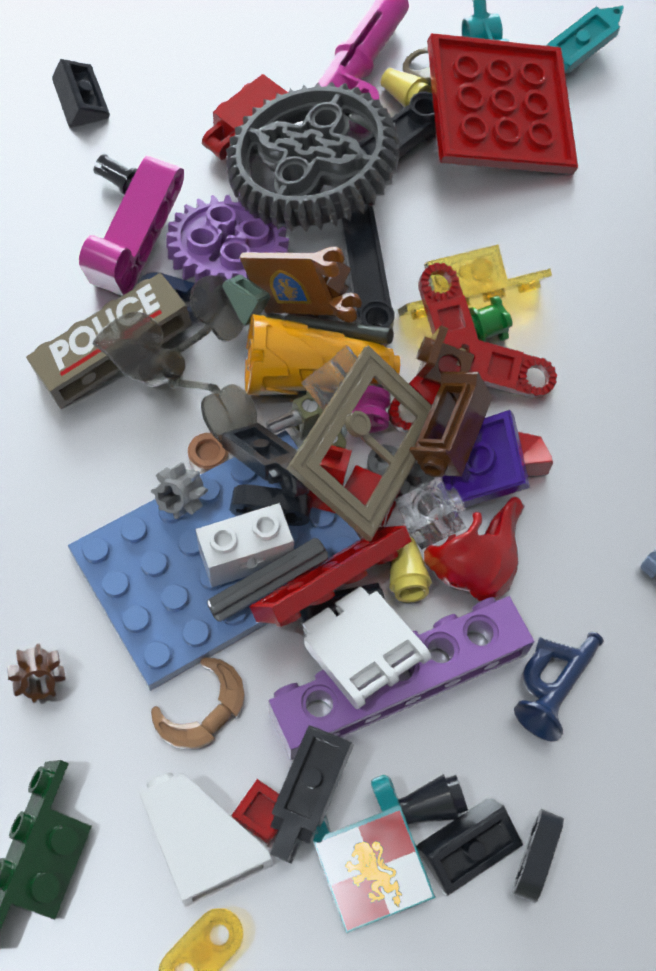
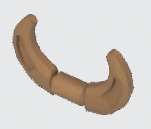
M205 657L201 659V666L211 670L219 679L220 694L218 701L221 703L217 705L201 724L197 721L188 724L172 723L163 716L159 707L154 706L152 708L151 715L154 727L165 742L176 748H203L216 740L212 735L232 715L236 718L238 717L244 706L245 694L242 679L233 666L216 658Z

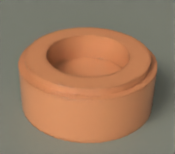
M202 433L193 438L188 446L189 463L195 471L203 474L228 461L229 452L222 447V437L215 433Z

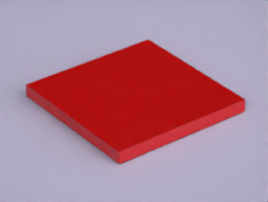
M430 33L427 39L440 163L574 174L579 167L561 47Z

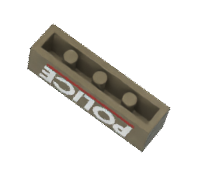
M160 272L151 279L141 281L135 289L119 299L109 301L101 310L87 319L74 323L66 332L55 339L40 344L34 352L26 356V359L61 409L192 326L186 304Z

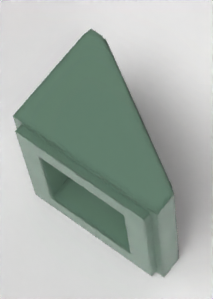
M243 275L225 280L222 285L237 316L245 326L249 325L251 315L262 314L271 298L268 292Z

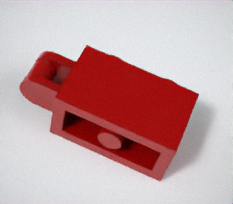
M261 74L252 82L246 83L238 93L227 101L221 102L212 111L213 127L204 134L201 141L202 146L210 150L220 160L227 159L226 149L230 147L229 138L235 136V127L242 126L243 117L252 116L253 107H263L264 99L274 100L276 92L280 95L288 92L265 74Z

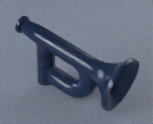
M593 631L589 632L587 639L579 648L565 646V644L561 645V643L539 637L535 653L525 665L522 673L526 689L538 700L519 701L514 708L517 720L526 730L543 740L551 742L558 741L561 738L563 727L558 718L560 706L594 657L598 647L603 644L604 640L601 635ZM552 658L567 662V665L553 683H546L540 678L543 670Z

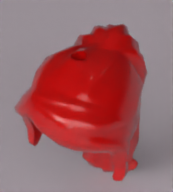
M518 497L510 498L505 506L493 517L484 535H478V529L482 524V515L480 512L473 513V522L465 533L456 536L454 531L449 530L448 539L440 546H427L424 551V563L447 586L469 592L478 601L491 597L498 600L510 590L518 570L519 562L515 531L516 523L525 505Z

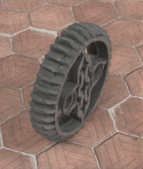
M319 82L314 87L309 88L303 84L302 89L293 91L289 88V92L284 95L276 92V98L272 101L264 99L263 107H253L252 116H244L242 126L235 127L236 134L229 138L230 147L226 149L228 181L235 198L238 199L241 206L244 207L245 211H249L254 218H260L265 225L272 222L277 229H280L286 224L291 232L297 226H301L305 232L313 225L322 230L323 224L330 222L336 227L337 221L341 218L351 221V215L355 211L363 214L365 204L375 205L376 195H385L386 185L392 184L393 174L397 173V162H399L400 156L398 146L400 143L396 125L387 108H383L380 100H374L370 92L361 93L359 87L350 90L345 83L337 88L333 82H330L326 87H322ZM303 121V123H302L301 125H296V124H295V123H298V122ZM349 121L365 127L374 135L376 147L372 156L366 154L356 139L348 136L350 131ZM256 155H259L268 168L275 172L274 189L276 193L260 187L252 180L250 170ZM324 185L334 187L332 190L320 193Z

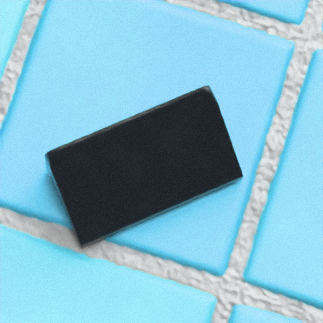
M60 58L53 72L52 82L68 126L77 127L109 119L110 112L93 66L87 63Z
M487 798L461 815L459 819L453 820L418 843L416 847L441 889L448 896L521 847L523 843L505 806L493 798Z

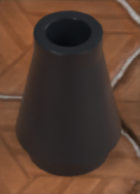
M444 774L409 795L399 798L408 826L417 823L459 819L458 814L468 811L457 775L445 778Z

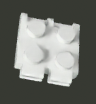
M359 587L335 603L339 616H336L330 608H326L302 624L303 630L307 635L304 638L305 648L357 710L366 704L365 698L384 685L393 686L399 682L398 676L418 662L425 664L432 659L428 648L377 591L369 595L362 587Z

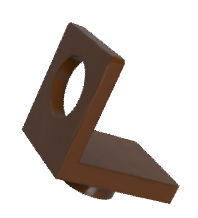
M440 325L431 338L424 337L416 359L421 361L417 376L440 385L441 372L439 371L438 363L442 357L452 356L456 358L460 364V372H469L474 355L443 343L448 328Z

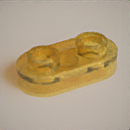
M223 908L207 911L166 953L160 962L158 971H176L183 964L191 965L194 971H221L242 946L244 932L239 918L233 912ZM217 927H224L229 932L228 940L222 945H215L210 939L212 931Z

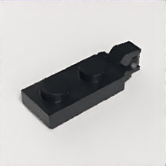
M260 423L222 433V447L265 481L268 480L270 484L279 482L283 492L293 498L309 493V489L286 469L297 450Z
M309 725L271 813L274 815L270 827L279 832L270 855L292 864L301 842L303 841L311 845L315 834H318L354 747L352 742Z

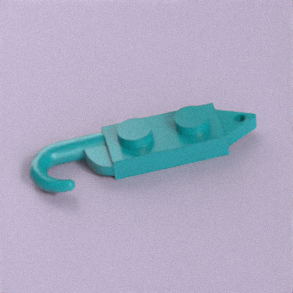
M624 5L604 9L596 6L547 43L546 46L561 47L565 73L569 74L618 36L620 30L619 22Z

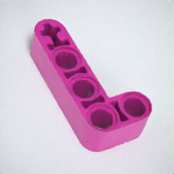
M149 155L142 159L104 238L89 235L81 247L79 266L91 285L121 296L134 289L181 191L185 175L183 167Z

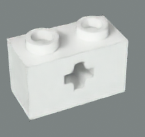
M280 503L195 529L199 552L211 587L249 576L294 550V540Z

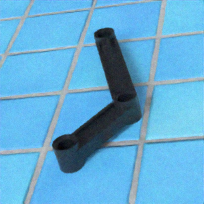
M419 92L413 95L410 99V104L392 117L399 137V158L421 141L429 140L436 135L433 95L430 92ZM372 133L359 142L360 147L367 155L372 156L376 147V139ZM365 204L364 213L353 212L351 221L346 218L339 219L346 263L351 268L349 273L351 292L358 294L362 302L360 308L354 307L357 313L356 322L357 324L373 326L372 324L380 325L378 327L393 329L395 312L391 305L373 205ZM378 343V344L384 345L385 347L389 345V344Z

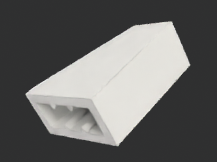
M173 773L160 775L147 783L148 789L139 792L185 907L272 866V858L268 849L184 773L175 777Z

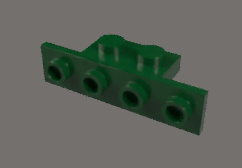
M47 761L44 766H40L35 771L28 788V792L32 795L25 812L21 811L11 826L9 838L12 839V843L6 857L0 858V931L11 905L48 919H56L91 830V825L51 809L69 765L65 761Z

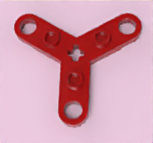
M442 262V264H431L423 271L418 281V289L432 335L440 325L447 327L448 331L443 343L458 349L463 348L466 352L474 355L469 372H479L485 385L488 387L529 398H541L554 388L557 382L555 366L553 367L550 361H546L543 357L527 355L521 351L478 340L456 270ZM430 276H443L448 282V291L439 294V292L435 293L434 290H431L428 282ZM444 356L439 360L438 368L441 373L460 372V366L457 365L458 360L456 358ZM537 368L543 372L545 376L543 387H532L531 383H528L529 381L526 379L528 369ZM417 375L409 383L429 404H433L440 384ZM394 398L388 408L389 421L398 431L408 433L413 422L407 423L399 417L398 407L401 403Z

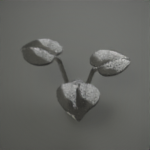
M208 275L199 279L193 285L190 293L191 309L195 317L206 325L179 346L173 349L162 348L163 332L160 325L152 317L141 312L128 313L114 319L100 331L92 344L106 354L127 377L137 382H144L149 387L156 388L169 383L172 389L184 387L210 391L212 394L205 396L201 402V413L209 431L222 444V433L257 423V411L251 397L238 385L229 384L220 390L216 384L180 379L185 370V360L181 355L183 351L207 336L211 330L219 340L228 342L236 338L244 327L222 287L224 281L228 279L225 276Z

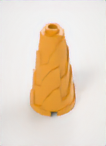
M253 314L249 323L246 344L248 358L245 359V394L253 396L297 395L300 391L308 390L335 392L366 346L369 345L398 374L400 373V356L394 355L392 348H387L375 342L345 337L344 334L339 332L308 328L307 325L299 322ZM375 378L369 384V386L381 385Z

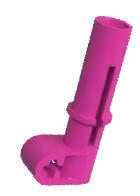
M374 0L348 39L337 45L334 51V59L317 82L322 87H326L330 82H333L337 88L346 83L350 90L359 87L361 93L370 92L374 100L380 99L376 87L363 81L362 78H367L372 73L374 68L373 62L409 10L408 0ZM349 121L351 132L357 134L370 132L365 127Z

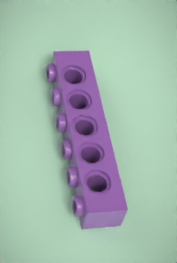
M507 596L498 601L494 597L487 598L473 606L472 612L459 618L456 614L445 616L434 623L433 629L420 635L417 631H413L429 651L441 649L448 654L450 661L438 663L431 659L425 664L418 662L408 669L411 675L409 679L399 681L393 686L384 685L365 698L366 704L358 710L350 703L324 670H321L314 676V681L300 687L298 683H291L278 689L273 694L274 698L268 700L269 714L290 761L295 758L309 725L342 738L526 656L535 641L511 597ZM479 632L486 637L488 644L483 646L476 645L469 640L467 634ZM321 700L330 706L331 711L326 716L316 717L310 714L306 707L313 701Z

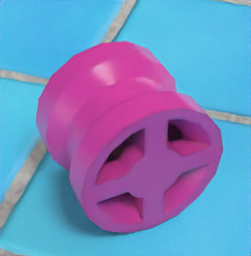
M368 386L352 413L354 411H362L369 417L371 422L369 433L382 432L388 428L389 414L386 412V409L390 406V393L381 387Z

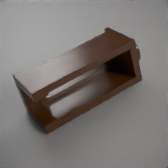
M479 372L441 373L440 388L415 447H410L409 449L425 474L432 477H462L493 398Z

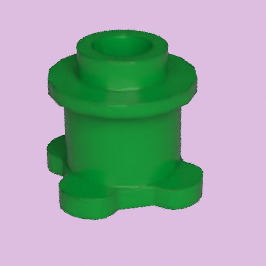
M498 295L490 298L491 305L480 309L475 307L469 308L478 340L486 342L487 338L496 335L501 341L509 339L508 331L512 327L513 322L510 313L505 310L502 300Z

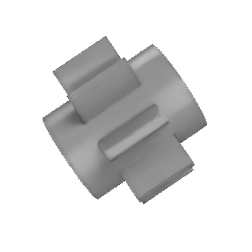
M181 462L172 469L166 467L156 474L160 484L153 488L151 493L155 495L160 511L173 513L174 518L179 519L187 512L192 515L203 506L198 498L207 493L208 489L203 487L199 471L195 472L191 469H186L184 463Z

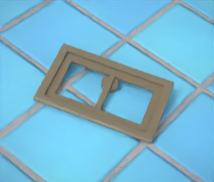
M368 345L359 354L286 469L364 539L372 541L416 462L409 449L410 447H415L432 405ZM373 378L416 417L394 456L369 434L371 429L369 417L362 411H354L352 413ZM344 424L350 435L361 438L389 464L365 506L319 465Z

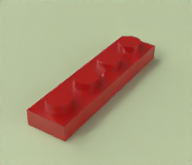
M406 526L380 527L372 541H367L364 538L358 540L328 558L324 563L255 602L249 607L256 622L273 623L277 627H282L298 620L301 617L300 611L309 605H318L330 600L335 595L334 590L339 586L360 581L367 576L366 570L375 564L387 563L398 557L399 553L397 550L412 542Z

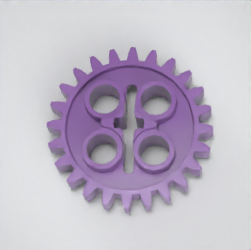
M212 195L210 203L206 204L203 200L196 199V208L186 204L184 205V214L179 212L174 214V222H169L166 248L168 249V259L173 260V269H183L182 278L184 280L195 276L196 287L207 282L210 283V292H214L218 286L223 285L225 280L235 276L243 275L249 279L239 259L242 252L288 253L289 238H286V227L277 229L272 222L265 225L260 218H254L249 211H245L239 201L237 203L232 202L230 195L225 196L224 202H219Z

